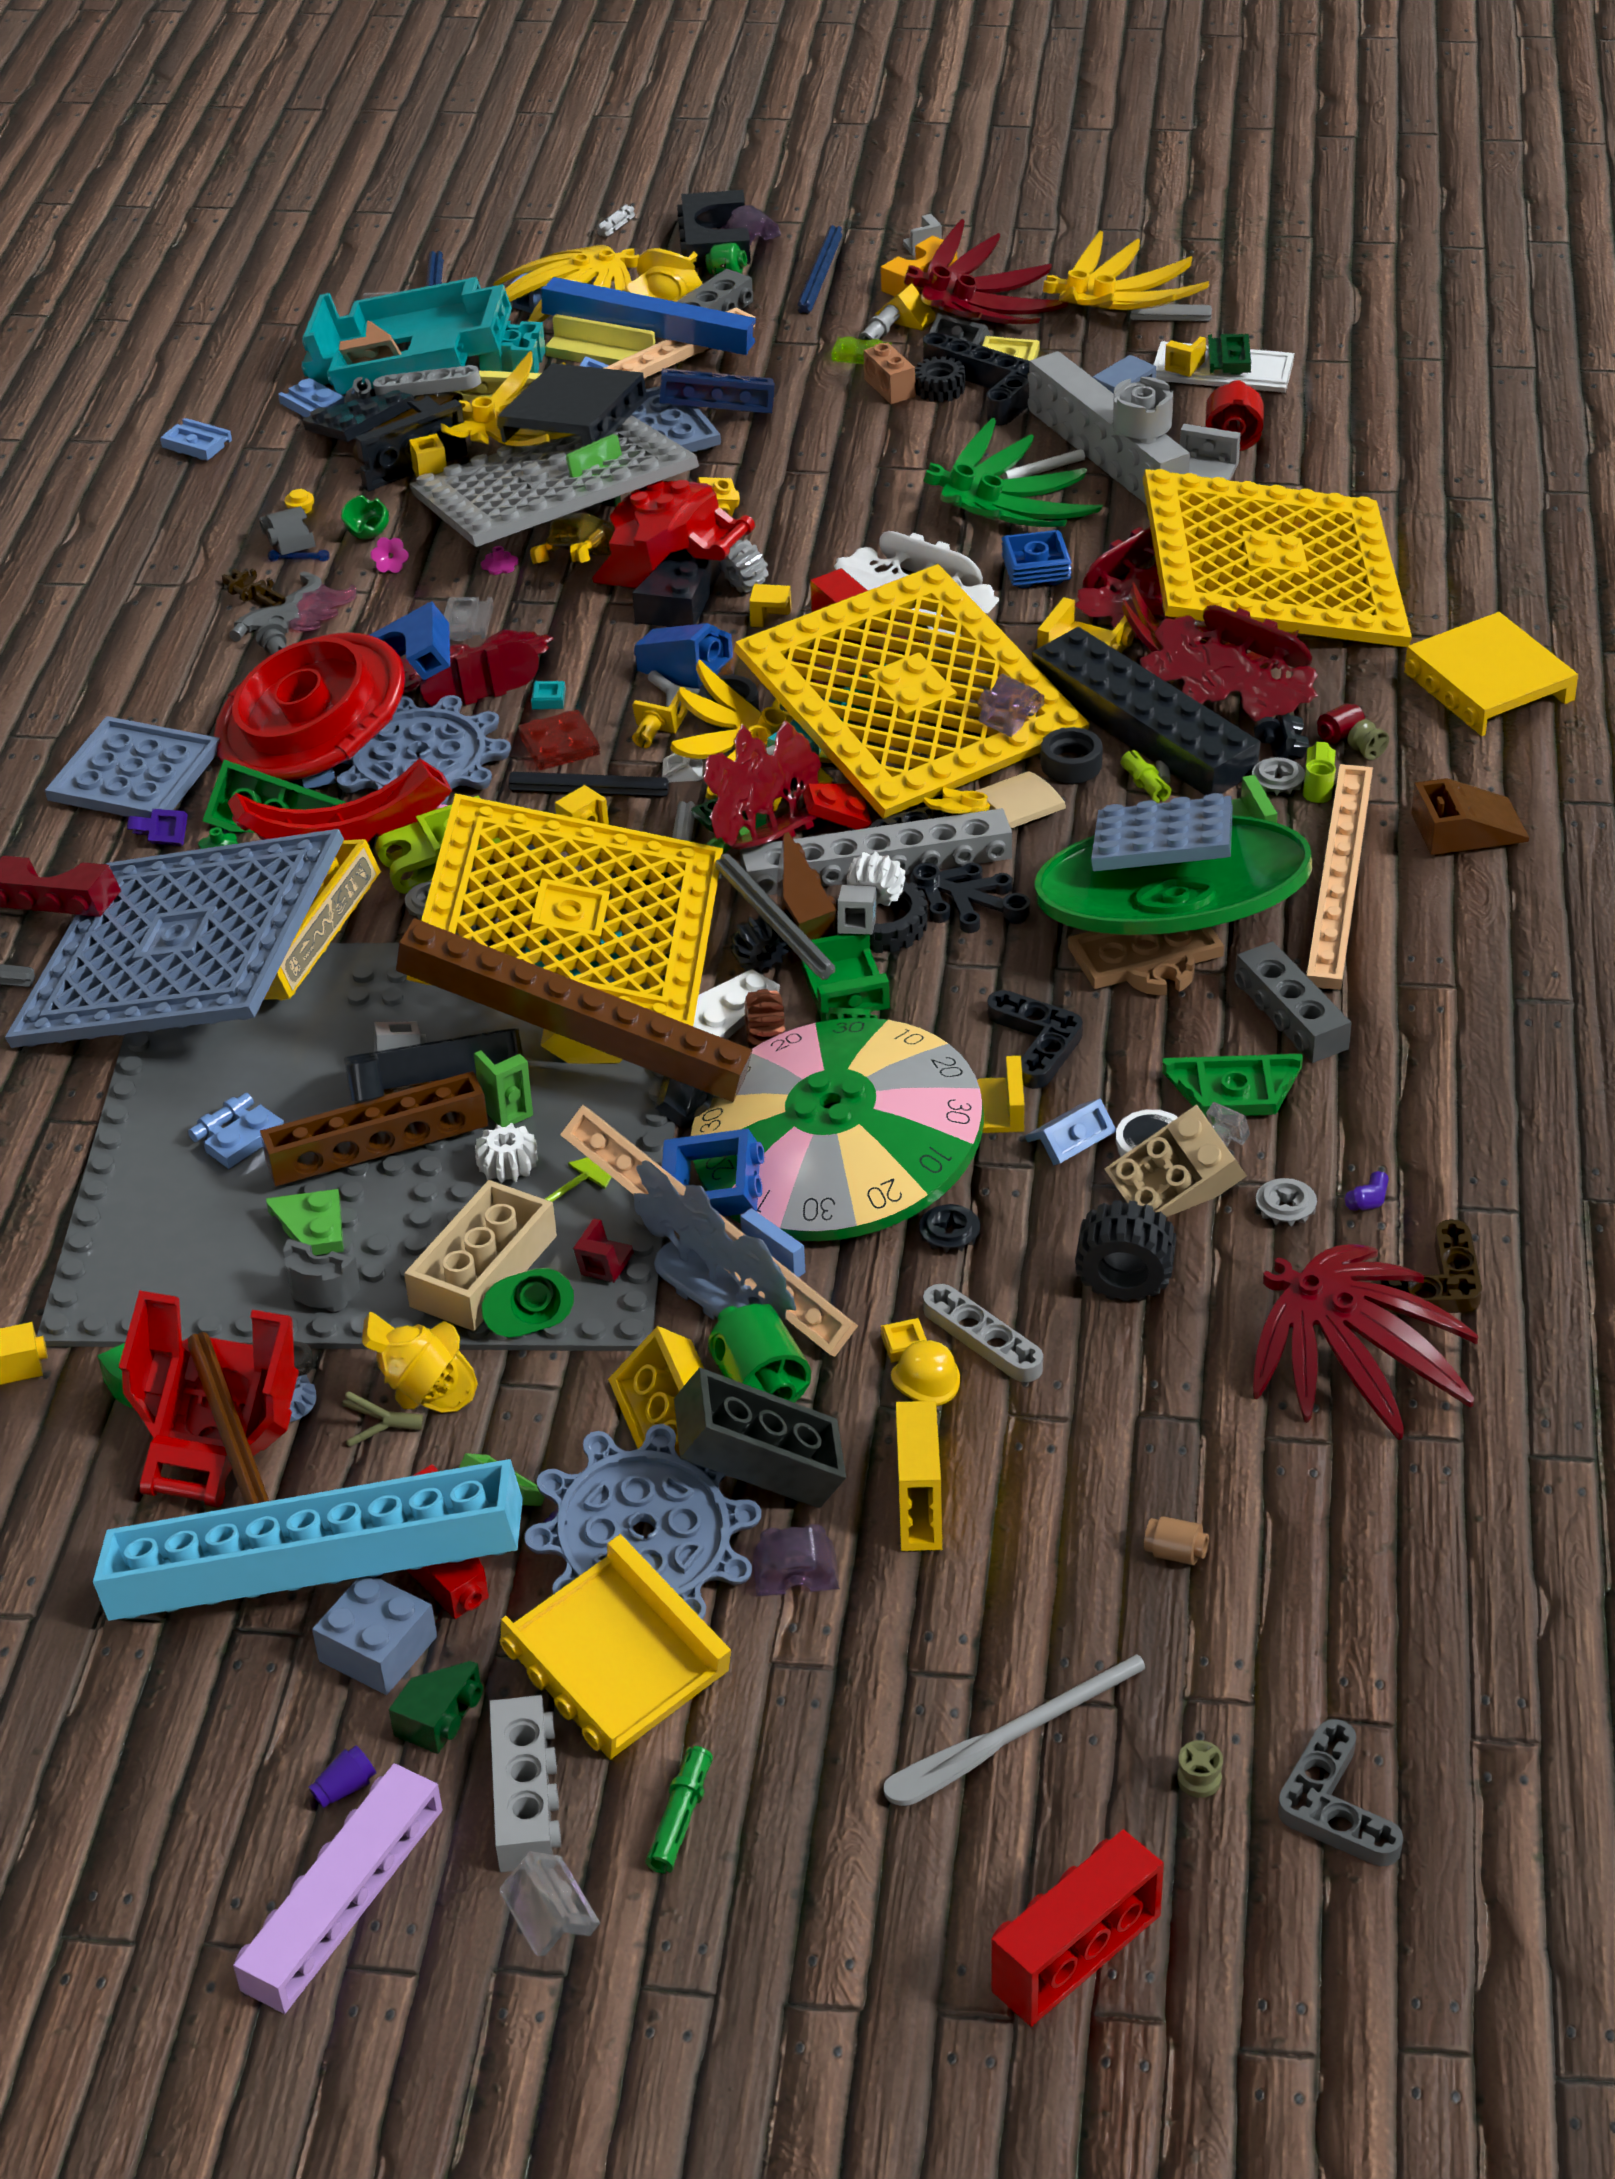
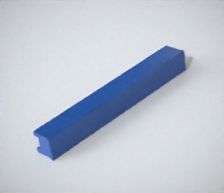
M553 277L545 287L541 288L543 314L552 316L559 314L649 330L655 333V337L746 356L755 344L753 325L756 322V318L557 277Z

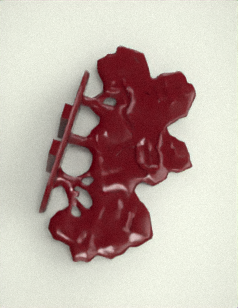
M1138 527L1131 531L1128 540L1122 542L1120 539H1117L1110 543L1109 551L1094 561L1085 574L1083 588L1078 590L1077 597L1079 601L1075 603L1078 609L1089 617L1111 616L1113 618L1111 623L1115 628L1124 617L1121 608L1124 598L1140 619L1130 592L1134 582L1152 615L1156 614L1164 617L1156 562L1154 566L1148 569L1138 567L1155 556L1150 527L1145 530ZM1127 572H1129V573L1127 574V576H1126V579H1124V580L1117 579V578L1121 577L1122 575L1126 574ZM1113 585L1118 591L1113 592L1110 586Z
M1217 605L1207 606L1203 610V620L1210 630L1207 632L1198 629L1195 619L1190 615L1177 617L1174 620L1170 618L1164 619L1154 633L1163 649L1153 651L1140 659L1142 667L1166 682L1183 679L1185 684L1182 687V692L1201 704L1207 700L1212 702L1224 700L1231 691L1240 692L1243 710L1255 722L1265 717L1294 712L1300 703H1309L1318 696L1312 687L1318 675L1316 669L1309 666L1312 663V656L1306 645L1297 637L1278 629L1277 622L1267 618L1263 623L1251 618L1249 611L1241 608L1234 612ZM1210 637L1205 644L1200 643L1202 638ZM1222 639L1234 645H1223L1220 642ZM1246 651H1252L1269 659L1254 661L1246 656ZM1269 663L1267 668H1260V665ZM1276 663L1277 666L1275 668H1281V678L1279 679L1273 678L1271 674V668ZM1287 671L1293 673V675L1290 678L1286 677Z
M503 629L488 637L480 647H469L467 644L450 645V667L426 680L420 677L407 659H401L405 671L403 693L411 692L420 685V691L424 700L431 706H435L441 698L449 695L458 696L461 698L462 704L469 705L476 703L477 699L491 695L497 697L507 694L506 691L520 688L528 684L535 677L539 668L538 655L545 653L549 649L547 644L553 641L554 638L546 634L537 635L535 632H517Z
M787 720L783 722L776 734L773 755L767 754L765 743L758 737L752 738L751 732L742 724L734 741L736 747L735 761L726 757L722 752L707 757L704 781L712 793L718 796L710 816L715 838H722L725 843L730 845L731 849H744L768 842L783 841V836L786 832H789L793 838L796 836V831H804L814 827L813 819L817 818V816L808 814L807 808L798 810L797 803L808 784H819L818 771L822 763L819 760V756L811 751L809 740L802 733H798L795 727ZM793 778H796L797 791H794V797H791V781ZM801 781H803L804 788L802 790H800ZM784 788L788 790V796L784 794ZM783 797L789 803L790 812L775 818L773 803L775 799ZM742 811L746 812L748 820L743 819ZM756 814L769 815L770 822L755 829ZM743 826L750 830L749 833L737 838L739 830Z

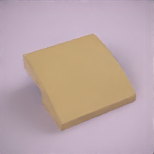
M1030 771L976 790L988 796L989 810L1003 808L1010 828L1066 808L1065 801L1055 789L1041 777Z

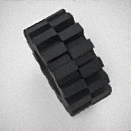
M942 356L941 359L931 357V361L924 359L923 363L919 362L917 367H915V391L917 396L921 395V399L929 398L930 402L938 399L939 403L943 402V399H947L949 402L953 401V397L957 399L960 397V394L963 395L965 390V367L960 361L955 362L954 358L946 360V357Z

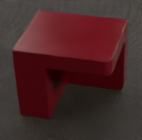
M595 1218L573 1247L581 1275L613 1283L634 1254L632 1245L607 1240L602 1220Z

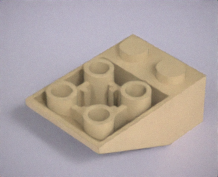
M1198 1105L1189 1109L1104 1168L1127 1203L1130 1200L1137 1201V1205L1141 1206L1147 1204L1154 1207V1212H1162L1166 1217L1214 1199L1247 1177Z

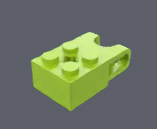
M452 804L416 816V823L386 832L377 839L375 845L376 854L380 861L390 868V880L398 892L406 894L414 886L432 881ZM499 838L492 839L494 843L501 842ZM391 845L402 847V849L393 853L386 852ZM413 871L409 879L401 880L405 872Z

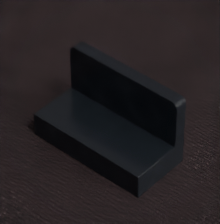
M663 1076L655 1109L681 1128H684L695 1117L700 1116L710 1108L713 1095Z

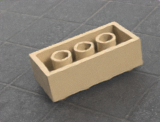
M488 1180L404 1273L409 1307L475 1331L484 1321L482 1317V1302L490 1287L505 1277L527 1271L556 1238L553 1202Z

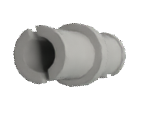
M887 305L879 315L869 320L868 327L858 336V339H861L859 341L861 346L871 348L880 337L888 334L890 326L900 317V314H897L899 310L894 305Z

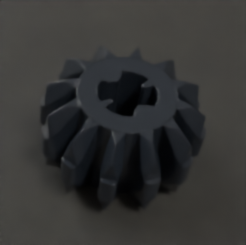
M761 915L756 920L748 916V922L745 925L737 924L738 932L730 935L732 945L730 946L731 953L746 971L752 969L760 973L763 968H768L772 971V965L776 962L783 963L782 955L790 952L789 945Z

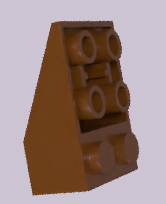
M1448 778L1414 783L1411 815L1431 855L1529 842V836L1508 797Z
M786 832L783 836L777 872V905L810 940L830 937L834 932L833 925L835 915L837 914L836 902L831 895H827L824 891L818 872L810 868L802 846L799 843H795L790 833ZM789 947L790 952L787 955L791 962L801 960Z

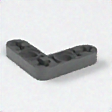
M1338 1719L1325 1721L1317 1728L1281 1790L1278 1803L1279 1818L1288 1827L1377 1866L1392 1865L1400 1858L1402 1851L1403 1834L1400 1828L1385 1818L1332 1796L1335 1787L1353 1758L1356 1733L1353 1727L1345 1721ZM1336 1738L1341 1739L1343 1742L1336 1744L1332 1751V1756L1327 1754L1328 1742L1332 1743ZM1320 1767L1326 1770L1330 1776L1325 1780L1316 1781L1309 1778L1305 1772L1309 1768ZM1303 1791L1307 1794L1306 1806H1301L1299 1810L1291 1808V1806L1298 1805ZM1335 1817H1341L1350 1821L1352 1827L1347 1831L1340 1832L1332 1829L1328 1825V1821ZM1360 1828L1365 1829L1366 1832H1362V1838L1358 1839ZM1382 1838L1389 1841V1843L1383 1844L1382 1847L1374 1844L1380 1842Z

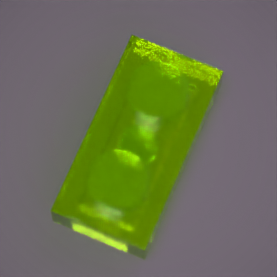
M850 336L838 337L832 349V361L864 364L865 349L874 347L879 343H889L892 345V342H883L879 339L861 340Z

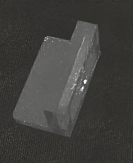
M529 1851L500 1887V1894L534 1954L537 1956H545L564 1932L590 1936L600 1924L561 1856Z

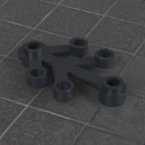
M922 863L915 866L910 875V883L916 884L918 891L922 890L930 904V919L933 922L943 923L949 920L950 905L942 900L940 892L951 895L960 914V929L965 933H974L980 929V915L974 912L970 902L1002 912L1006 920L1012 924H1021L1030 915V899L1024 894L1012 893L1002 899L982 892L993 890L994 893L999 895L1010 893L1012 891V877L1007 873H998L993 877L983 878L982 866L977 863H968L963 867L940 871L938 866L934 864ZM960 879H962V880L964 881V882H962V883H954V882H951V881L960 880Z

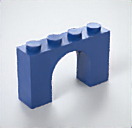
M432 601L370 634V636L388 643L400 657L406 655L407 661L423 680L450 667L449 622Z

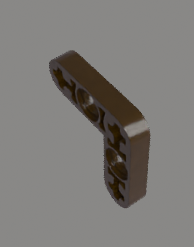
M1453 1219L1444 1220L1436 1227L1434 1247L1440 1275H1424V1283L1413 1281L1370 1282L1396 1288L1417 1296L1415 1292L1427 1290L1433 1293L1434 1296L1422 1299L1448 1313L1472 1312L1480 1305L1482 1284L1469 1227L1464 1222ZM1451 1237H1454L1457 1246L1451 1247ZM1457 1261L1466 1264L1468 1267L1459 1270L1451 1268L1448 1264ZM1379 1306L1387 1310L1388 1312L1392 1313L1393 1315L1401 1314L1393 1310L1387 1309L1385 1307Z

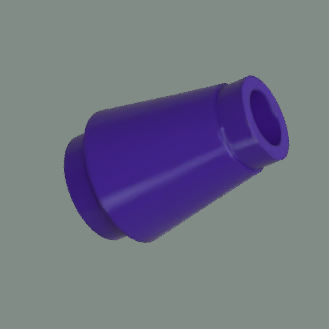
M355 1745L349 1751L344 1748L308 1788L317 1802L325 1808L330 1803L332 1804L369 1785V1779L377 1773L366 1755Z

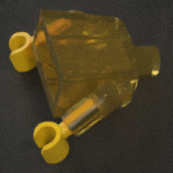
M570 513L553 519L549 537L545 540V544L534 546L530 549L532 563L536 564L550 560L547 550L554 552L559 548L570 550L572 562L579 560L583 563L589 561L590 556L611 555L609 542L615 531L612 523L587 513Z

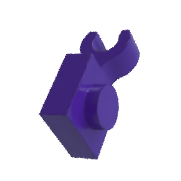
M152 809L151 818L129 816L127 830H133L132 833L136 835H148V841L152 844L183 846L188 814L177 810Z

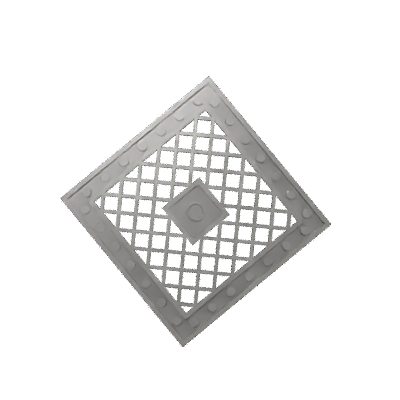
M631 415L613 433L618 436L622 455L617 459L603 461V465H609L608 467L599 468V464H596L590 469L583 470V475L580 477L571 478L566 461L567 454L583 447L581 435L575 434L568 437L551 439L548 443L542 445L502 446L497 449V453L489 456L486 454L474 456L470 459L471 462L464 465L452 464L446 466L443 469L444 472L435 475L433 473L423 474L417 477L416 482L410 483L412 494L471 544L478 547L699 467V463L694 453Z

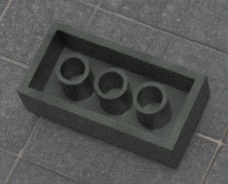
M700 1367L674 1398L681 1459L819 1509L846 1479L839 1427L836 1418Z

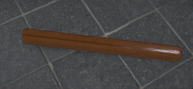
M205 1332L192 1334L188 1338V1348L245 1505L267 1502L269 1501L268 1495L210 1337Z

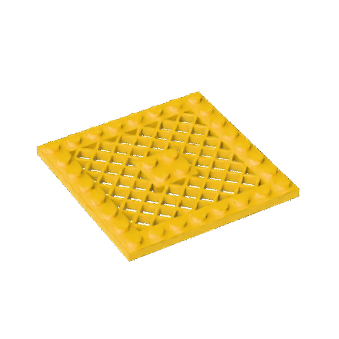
M1145 469L1142 480L1165 616L1177 618L1190 615L1195 620L1204 621L1203 610L1209 605H1217L1234 612L1238 608L1250 612L1252 619L1262 623L1267 618L1277 622L1278 629L1285 632L1293 633L1299 630V634L1399 647L1410 645L1412 636L1377 500H1372L1368 497H1348L1339 493H1318L1310 489H1289L1281 485H1259L1251 481H1230L1222 477H1200L1193 473L1178 474L1163 469Z
M939 564L736 641L734 646V652L883 819L922 803L924 797L931 799L941 795L943 787L955 789L1040 753L1043 738L1054 730L1068 727L1088 730L1090 725ZM919 609L936 612V615L920 612ZM894 619L912 622V624L909 625L905 623L894 621ZM916 623L933 627V630L917 627ZM869 628L884 631L887 633L886 635L876 632L869 631ZM938 629L955 632V635L939 632ZM891 633L908 637V640L893 637ZM844 638H846V639H850V640L859 641V642H861V645L855 644V643L846 642V641H843V640H844ZM913 638L930 642V645L914 642ZM866 643H868V644H872V645H876V646H881V647H883V650H881V649H876V648H872V647H868V646H865V645H866ZM935 643L952 647V650L936 647ZM818 648L834 651L836 654L820 652ZM889 648L905 652V655L889 652L887 650ZM957 649H962V650L974 652V654H973V655H971V654H966V653L958 652V651H956V650H957ZM840 653L858 657V659L855 660L840 656ZM795 658L803 661L810 662V664L807 665L792 661V659ZM862 658L880 662V664L876 665L868 662H863ZM937 659L949 662V665L932 662L931 660ZM814 664L832 667V670L815 667ZM953 665H963L971 667V669L967 670L963 668L954 667ZM838 668L854 672V675L837 672L836 670ZM976 669H980V670L989 671V672H993V673H992V675H988V674L976 672L975 670H976ZM859 673L868 675L867 678L858 677ZM811 679H816V680H820V681H824V682H829V683H828V686H827V685L818 684V683H814V682H810V681H811ZM955 679L963 682H968V684H958L950 682V680ZM833 684L850 687L851 689L849 691L832 686ZM973 684L981 685V686L989 687L990 689H989V690H984V689L972 687V685H973ZM855 689L872 692L873 695L857 693ZM998 689L1006 692H1011L1012 694L1010 696L994 692V690ZM956 696L963 697L965 699L964 701L956 699ZM829 699L845 702L847 706L830 703ZM972 699L976 701L985 702L987 704L986 706L971 703L969 702V700ZM992 704L1009 708V710L1005 711L992 708L991 706ZM851 705H858L870 709L869 711H864L856 708H851ZM874 709H875V710H879V711H884V712L892 713V715H891V717H890V716H886V715H882V714H877V713H873V712H874ZM944 709L962 714L961 716L944 713ZM1014 709L1031 713V715L1014 713ZM966 715L984 718V720L978 721L966 718ZM848 720L865 723L866 726L849 724ZM923 720L935 723L936 727L920 724L918 721ZM989 720H993L997 722L1006 723V726L1004 727L996 724H991L988 722ZM870 725L886 728L888 732L871 729ZM941 725L957 728L958 732L942 729ZM893 730L911 734L910 738L892 734ZM963 730L979 733L981 735L980 737L964 734ZM915 735L933 739V742L915 739ZM867 741H871L879 744H884L885 747H876L868 745L866 743ZM938 741L955 744V748L940 745L937 743ZM889 746L905 749L907 754L889 750ZM912 751L930 755V757L928 759L911 754ZM886 762L902 765L904 768L899 769L886 766Z
M455 793L421 921L454 934L457 932L460 936L485 946L487 945L484 942L492 939L496 944L489 946L490 948L531 964L541 961L545 965L544 969L693 1026L719 871L715 867V862L720 859L723 848ZM499 838L502 842L494 843L492 839ZM532 844L536 849L529 850L526 846ZM478 845H480L483 849L477 850ZM513 851L517 856L510 858L507 853ZM566 851L569 856L563 857L560 853ZM547 858L551 863L544 865L540 860ZM600 858L603 863L597 864L594 860ZM494 859L497 863L490 865L487 861ZM581 865L585 870L578 872L574 867ZM634 865L637 870L631 871L628 867ZM474 866L477 870L472 872ZM528 866L531 870L524 872L521 868ZM615 872L619 877L612 879L608 874ZM668 872L671 877L665 878L662 873ZM508 873L511 878L504 879L501 875ZM562 873L565 877L558 879L555 874ZM595 879L599 884L593 886L589 881ZM648 879L652 884L646 886L642 881ZM488 880L492 884L484 887L481 882ZM541 880L540 886H538L535 882ZM629 886L633 891L627 893L623 888ZM681 886V892L676 888ZM522 887L526 892L519 894L516 889ZM467 888H469L472 892L466 894ZM663 893L667 898L661 900L657 895ZM609 894H611L614 897V899L608 900ZM503 895L506 899L499 902L495 897ZM645 901L648 906L642 908L638 903ZM482 902L486 907L479 909L476 904ZM536 902L535 908H533L530 904ZM625 908L629 913L622 915L618 910ZM677 908V914L672 909ZM517 909L521 913L513 916L510 911ZM462 910L466 913V915L460 916ZM659 915L663 920L657 922L653 917ZM605 916L609 919V921L604 922ZM497 917L501 922L494 924L490 919ZM640 922L644 928L638 930L634 924ZM477 924L481 929L474 932L470 927ZM531 924L530 931L525 926ZM621 930L625 935L618 937L614 932ZM673 930V936H671L668 933V931ZM512 932L515 937L509 939L505 934ZM655 937L659 942L652 944L648 939ZM600 938H601L605 943L599 945V943H600ZM547 939L550 944L544 946L540 941ZM636 945L640 950L633 952L629 947ZM526 946L530 952L524 954L520 948ZM582 946L586 951L579 953L575 948ZM670 952L669 958H667L664 954ZM617 953L621 958L614 960L609 955ZM562 954L565 959L559 961L555 955ZM596 960L601 966L594 968L590 962ZM651 960L655 965L648 967L644 962ZM631 967L636 973L629 975L625 969ZM576 968L581 974L574 976L570 970ZM407 975L408 981L431 985ZM611 975L616 981L609 983L605 978ZM665 975V980L663 981L660 976ZM647 983L651 988L644 990L640 985Z

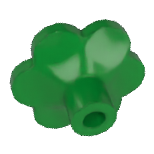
M218 827L212 828L209 831L210 835L198 842L199 849L238 844L235 834H224L222 829Z

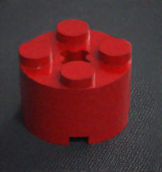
M1234 380L1230 384L1223 385L1213 391L1206 401L1205 427L1241 433L1239 451L1246 450L1259 441L1264 425V404L1260 394L1240 380Z

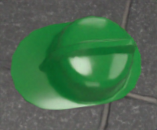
M549 1268L528 1270L505 1277L490 1287L482 1302V1317L487 1327L498 1335L505 1337L522 1336L561 1323L570 1314L573 1307L574 1290L569 1280L558 1271Z

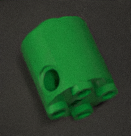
M751 1304L739 1308L729 1306L723 1309L717 1317L718 1323L714 1326L708 1340V1351L722 1375L795 1403L804 1395L808 1388L812 1371L773 1306L770 1304Z

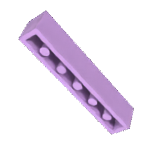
M395 1763L384 1776H380L375 1780L369 1795L358 1809H353L348 1814L343 1828L332 1842H327L321 1848L316 1862L305 1875L297 1878L289 1896L278 1909H274L269 1913L262 1930L250 1944H246L239 1951L233 1966L241 1992L286 2014L442 1812L437 1783Z

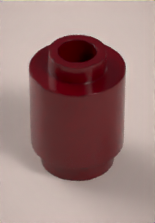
M1343 704L1319 716L1317 720L1318 734L1328 744L1341 742L1348 738L1350 730L1356 723L1365 719V715L1358 705Z

